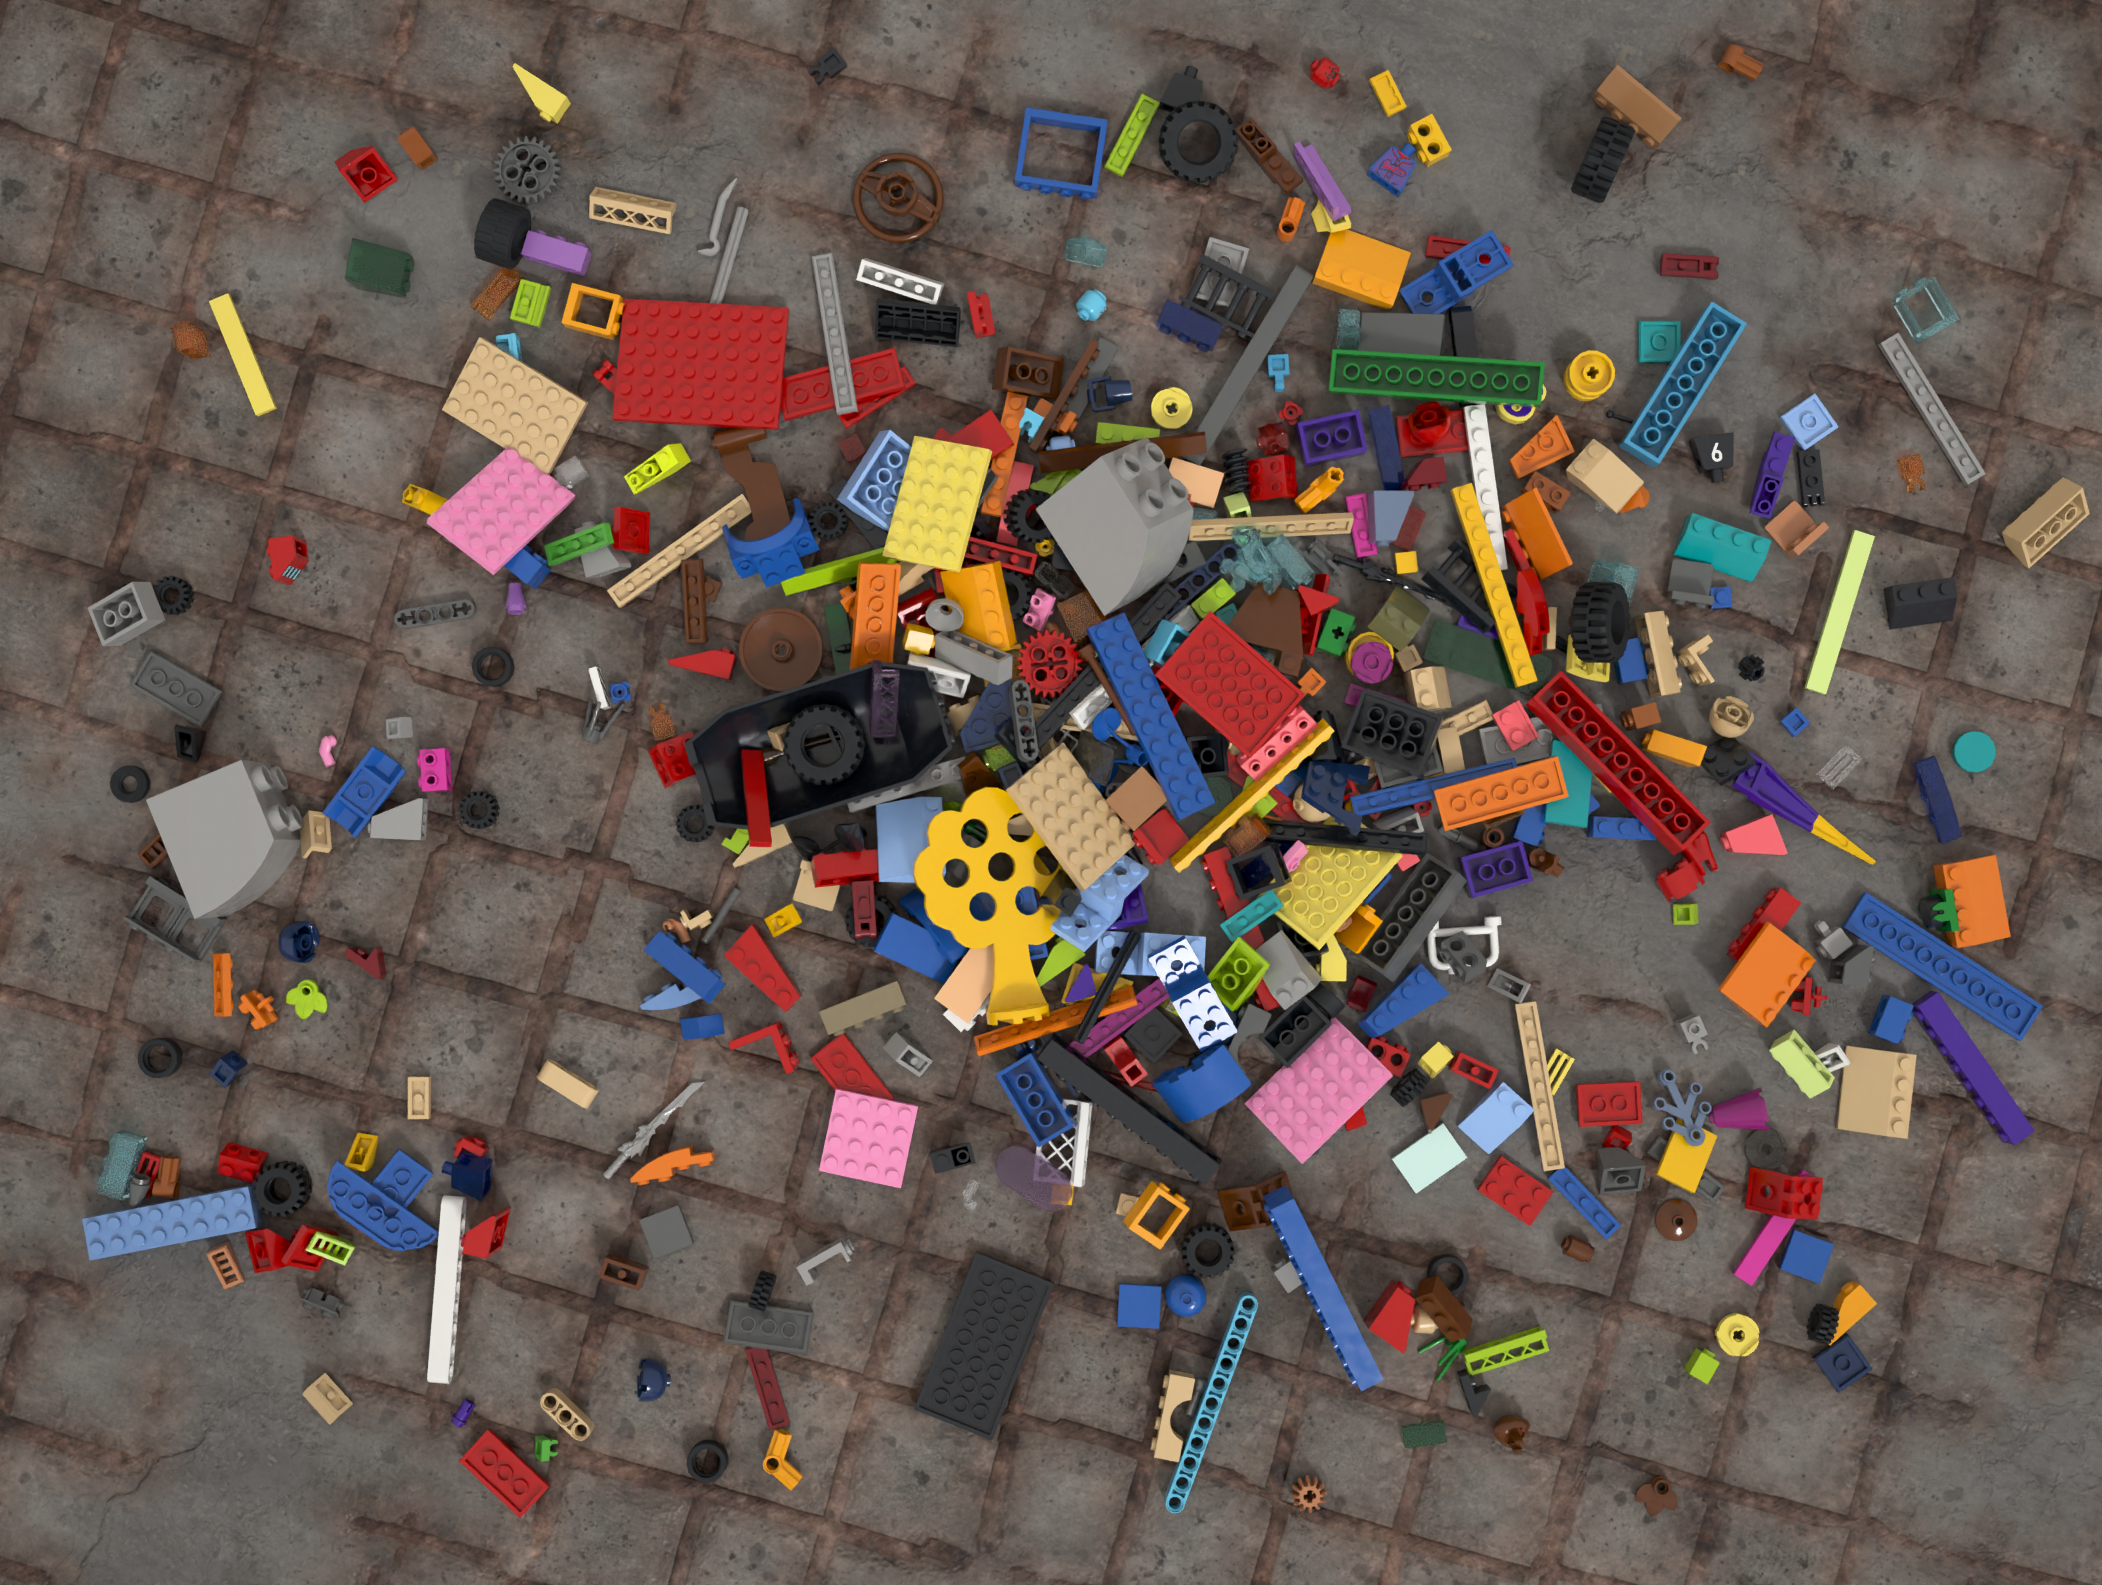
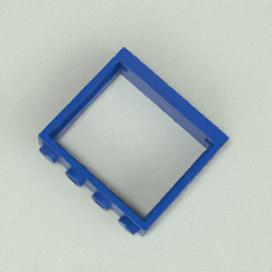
M1026 107L1015 175V187L1024 189V191L1035 189L1043 194L1055 192L1063 197L1080 196V199L1083 200L1096 199L1108 120ZM1030 123L1100 133L1092 186L1022 175Z

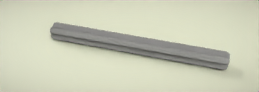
M744 207L737 208L710 303L722 304L748 216V209Z

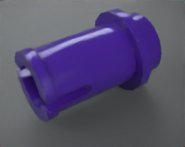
M464 1399L456 1414L451 1416V1423L460 1428L466 1425V1420L476 1404L471 1400Z

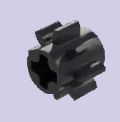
M1753 655L1744 657L1739 662L1738 669L1741 671L1739 676L1744 680L1748 679L1750 682L1760 679L1765 672V668L1762 666L1764 661L1758 656L1756 658Z

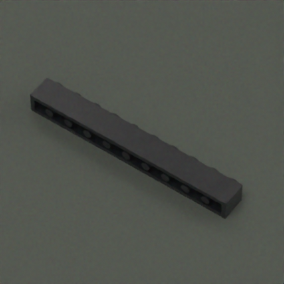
M1053 1034L1039 1052L1037 1059L1044 1068L1053 1070L1060 1080L1069 1082L1079 1094L1084 1093L1089 1097L1092 1104L1104 1108L1111 1118L1120 1120L1128 1131L1136 1132L1144 1143L1152 1144L1160 1155L1168 1156L1173 1160L1176 1167L1179 1169L1184 1168L1195 1181H1201L1206 1184L1220 1167V1157L1088 1058H1085L1056 1034Z

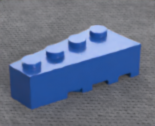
M1422 964L1413 966L1357 1024L1372 1039L1381 1036L1450 993Z

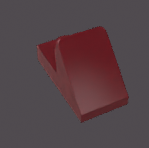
M382 946L375 947L369 957L367 956L368 953L360 947L349 948L344 954L375 978H385L386 969Z

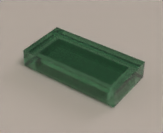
M1443 1420L1401 1426L1405 1448L1447 1443Z

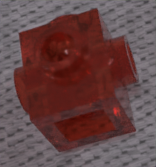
M1282 421L1258 428L1259 436L1256 437L1258 448L1263 449L1265 456L1289 450L1288 435Z

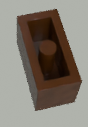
M610 1253L605 1257L599 1278L639 1291L644 1285L650 1266Z

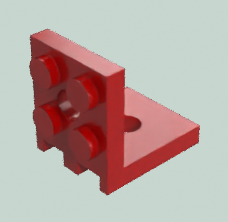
M781 1021L728 1042L730 1049L734 1050L771 1035L785 1073L789 1074L799 1068V1057L796 1051L792 1052L790 1044H792L791 1037L788 1032L785 1033Z
M1750 1167L1745 1208L1787 1219L1818 1220L1820 1198L1823 1191V1178L1789 1175ZM1767 1186L1770 1188L1769 1197L1765 1195V1189Z

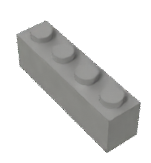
M956 630L940 632L935 635L936 658L970 672L977 677L988 680L992 684L999 685L1012 678L1013 655Z

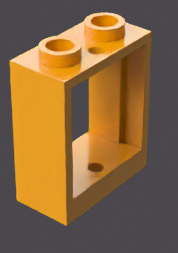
M572 283L561 323L569 329L614 340V336L618 335L620 330V323L618 322L620 315H623L624 300L620 295ZM583 294L613 301L606 329L576 322Z
M1151 1181L1122 1222L1130 1230L1161 1250L1190 1208L1185 1204L1186 1199L1178 1193H1175V1195L1169 1192L1170 1188L1162 1182L1156 1184ZM1160 1194L1176 1205V1208L1156 1234L1139 1223V1221Z

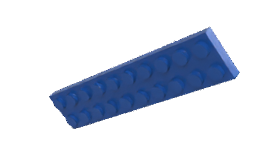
M1125 613L1086 629L1176 820H1181L1216 803Z
M1863 892L1842 925V928L1866 944L1874 946V949L2017 1041L2023 1039L2043 1007L2032 998L1866 892Z

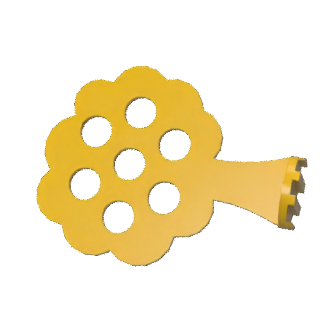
M984 787L972 792L964 800L960 812L948 810L933 816L926 832L929 846L925 847L917 855L913 864V877L916 886L924 894V908L927 917L933 924L950 930L954 939L964 947L980 949L992 944L993 981L988 1010H986L987 1024L998 1025V1021L1020 1024L1023 1023V1019L1038 1021L1042 1020L1041 1015L1050 1017L1049 1003L1046 1002L1035 977L1028 944L1039 945L1049 941L1056 934L1050 930L1051 924L1060 916H1053L1040 906L1035 913L1025 915L1017 909L1015 898L1018 891L1026 886L1035 888L1041 898L1058 870L1061 869L1065 873L1066 871L1059 862L1057 869L1049 875H1042L1035 869L1033 863L1034 856L1040 848L1047 847V845L1033 827L1032 833L1026 841H1014L1008 834L1007 824L1013 815L1022 813V811L1008 792L999 788ZM970 819L981 821L987 830V837L984 843L976 848L967 846L961 837V829L964 823ZM999 852L1009 855L1014 864L1011 876L1004 881L993 879L988 870L990 858ZM954 858L962 860L967 865L969 871L966 882L957 888L947 885L942 876L944 865ZM980 892H986L995 902L993 915L985 921L974 919L969 910L972 897Z

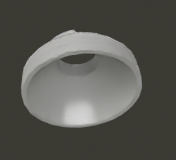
M937 599L929 604L925 617L927 623L935 630L952 632L959 629L963 624L964 612L962 607L953 600ZM948 605L952 610L949 612L943 611L941 606Z

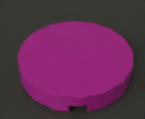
M1374 641L1359 645L1352 653L1350 660L1354 675L1366 683H1378L1386 679L1393 667V659L1389 649L1382 643Z

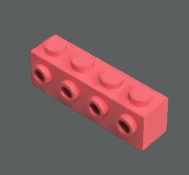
M1298 703L1251 759L1241 751L1235 759L1257 782L1319 725Z

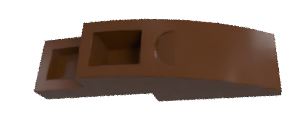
M1251 117L1236 128L1238 138L1269 179L1274 184L1277 183L1287 195L1303 183V178L1280 154L1275 143Z

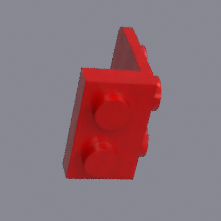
M1166 809L1160 810L1132 833L1134 836L1132 840L1139 849L1143 847L1147 852L1144 856L1151 865L1155 863L1157 866L1162 864L1189 840Z

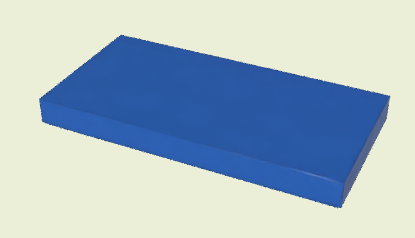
M892 912L873 948L874 952L943 984L949 979L957 963L955 961L951 964L938 949L940 944L926 928Z

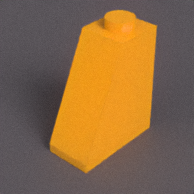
M1650 730L1648 733H1645L1641 742L1643 751L1687 768L1700 766L1707 746L1657 730Z

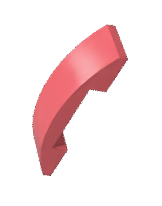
M1017 461L1013 463L996 541L998 543L1017 546L1018 538L1011 535L1012 532L1006 528L1009 524L1004 523V518H1007V514H1004V509H1008L1006 503L1007 501H1012L1010 497L1013 494L1018 495V491L1029 489L1034 465Z

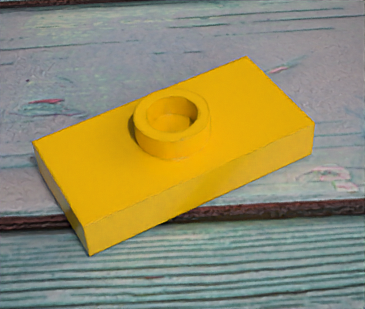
M1389 70L1370 78L1369 82L1387 118L1406 109L1407 106Z

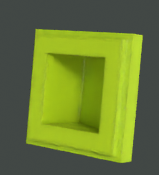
M1673 904L1674 925L1698 924V904Z

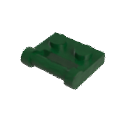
M971 821L964 831L977 840L985 841L987 837V831Z

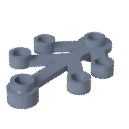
M1671 1069L1659 1071L1657 1081L1660 1085L1667 1086L1676 1107L1667 1104L1662 1097L1654 1099L1652 1107L1656 1111L1661 1110L1682 1119L1685 1125L1684 1127L1676 1124L1672 1117H1666L1661 1120V1127L1664 1130H1671L1683 1135L1684 1140L1690 1146L1701 1145L1705 1140L1702 1126L1706 1114L1711 1112L1712 1107L1708 1102L1699 1103L1694 1123L1690 1115L1697 1095L1703 1090L1702 1085L1698 1082L1689 1084L1688 1095L1684 1104L1675 1084V1073ZM1666 1073L1670 1075V1081L1666 1079ZM1693 1085L1697 1087V1092L1693 1091ZM1657 1100L1661 1102V1108L1657 1106ZM1702 1105L1706 1106V1112L1702 1110ZM1666 1120L1670 1121V1127L1666 1126ZM1693 1132L1697 1133V1139L1693 1137Z

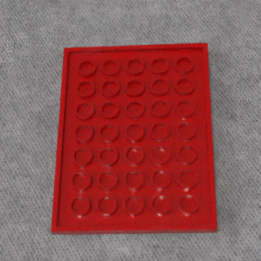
M624 299L625 305L623 306L612 415L614 421L779 430L789 321L788 307Z

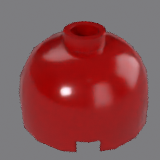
M1435 401L1426 402L1417 406L1413 414H1409L1408 422L1413 435L1417 439L1430 443L1439 441L1448 434L1451 428V415L1446 405L1445 407L1441 406L1439 402Z

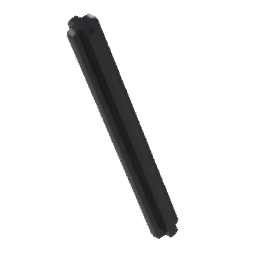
M1130 930L1073 1037L1076 1042L1080 1044L1085 1043L1141 937L1138 932Z

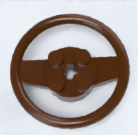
M890 153L874 159L861 171L854 186L853 206L858 220L870 234L887 242L905 243L922 237L936 224L943 208V188L936 172L924 160L906 153ZM895 161L916 165L928 175L934 186L935 206L918 192L914 179L907 173L896 171L895 173L883 175L873 171L883 164ZM862 189L876 196L879 206L887 214L896 217H905L909 214L926 223L913 232L901 235L889 234L879 230L872 225L863 211L861 203ZM900 190L901 196L898 198L894 197L893 192Z

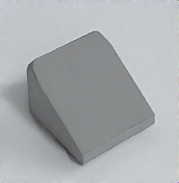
M411 717L385 719L387 740L413 737Z

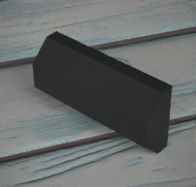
M877 298L875 339L958 347L961 309L955 306Z

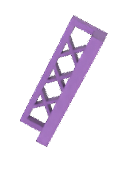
M1300 141L1294 143L1293 157L1332 222L1351 213L1350 205L1313 145L1311 144L1303 148Z

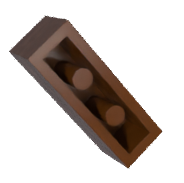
M1437 1275L1421 1280L1415 1300L1450 1342L1467 1338L1473 1320Z

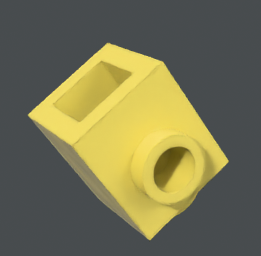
M1437 1042L1421 1057L1418 1065L1433 1079L1451 1062L1454 1056L1446 1045Z

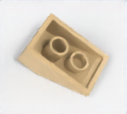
M1595 439L1585 447L1566 469L1567 479L1615 514L1623 508L1644 484V481L1615 454Z

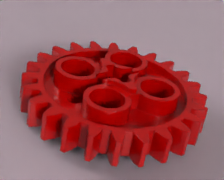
M1044 630L1042 636L1037 631L1035 632L1036 638L1031 635L1028 636L1029 643L1022 641L1024 649H1017L1021 653V657H1015L1016 660L1020 661V664L1016 665L1015 668L1021 669L1017 677H1024L1023 681L1028 683L1030 690L1034 688V695L1041 691V697H1046L1048 692L1050 698H1054L1055 692L1060 696L1062 689L1066 690L1068 685L1074 682L1073 679L1079 676L1076 672L1083 670V668L1079 667L1078 663L1082 662L1083 659H1077L1079 654L1077 651H1074L1077 643L1069 644L1071 637L1063 639V632L1057 636L1056 630H1052L1050 635L1048 630ZM1057 646L1062 649V655L1059 658L1054 656V649ZM1037 648L1042 652V657L1039 660L1033 657V652ZM1048 659L1049 661H1067L1066 664L1031 667L1032 663L1048 662ZM1059 667L1063 668L1065 672L1064 677L1061 679L1056 676V670ZM1039 669L1044 672V678L1041 681L1035 678V673Z

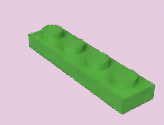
M602 523L544 545L548 565L555 566L613 544L614 540L610 523Z

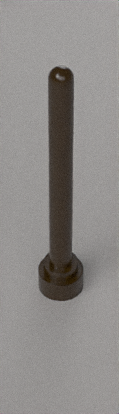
M837 732L833 733L837 741L841 740ZM830 735L805 741V750L831 743ZM768 747L762 749L766 765L775 763L774 761L778 760V757L785 756L783 751L775 750V748L771 749Z

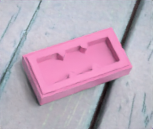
M1299 840L1283 856L1288 872L1294 871L1298 867L1300 860L1308 853L1305 845Z

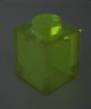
M1002 744L985 750L986 756H983L987 768L992 767L993 771L1016 762V759Z

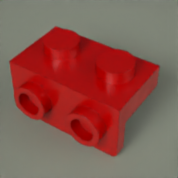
M228 1142L219 1154L218 1174L253 1183L254 1180L258 1179L257 1174L263 1171V1163L267 1159L268 1153Z

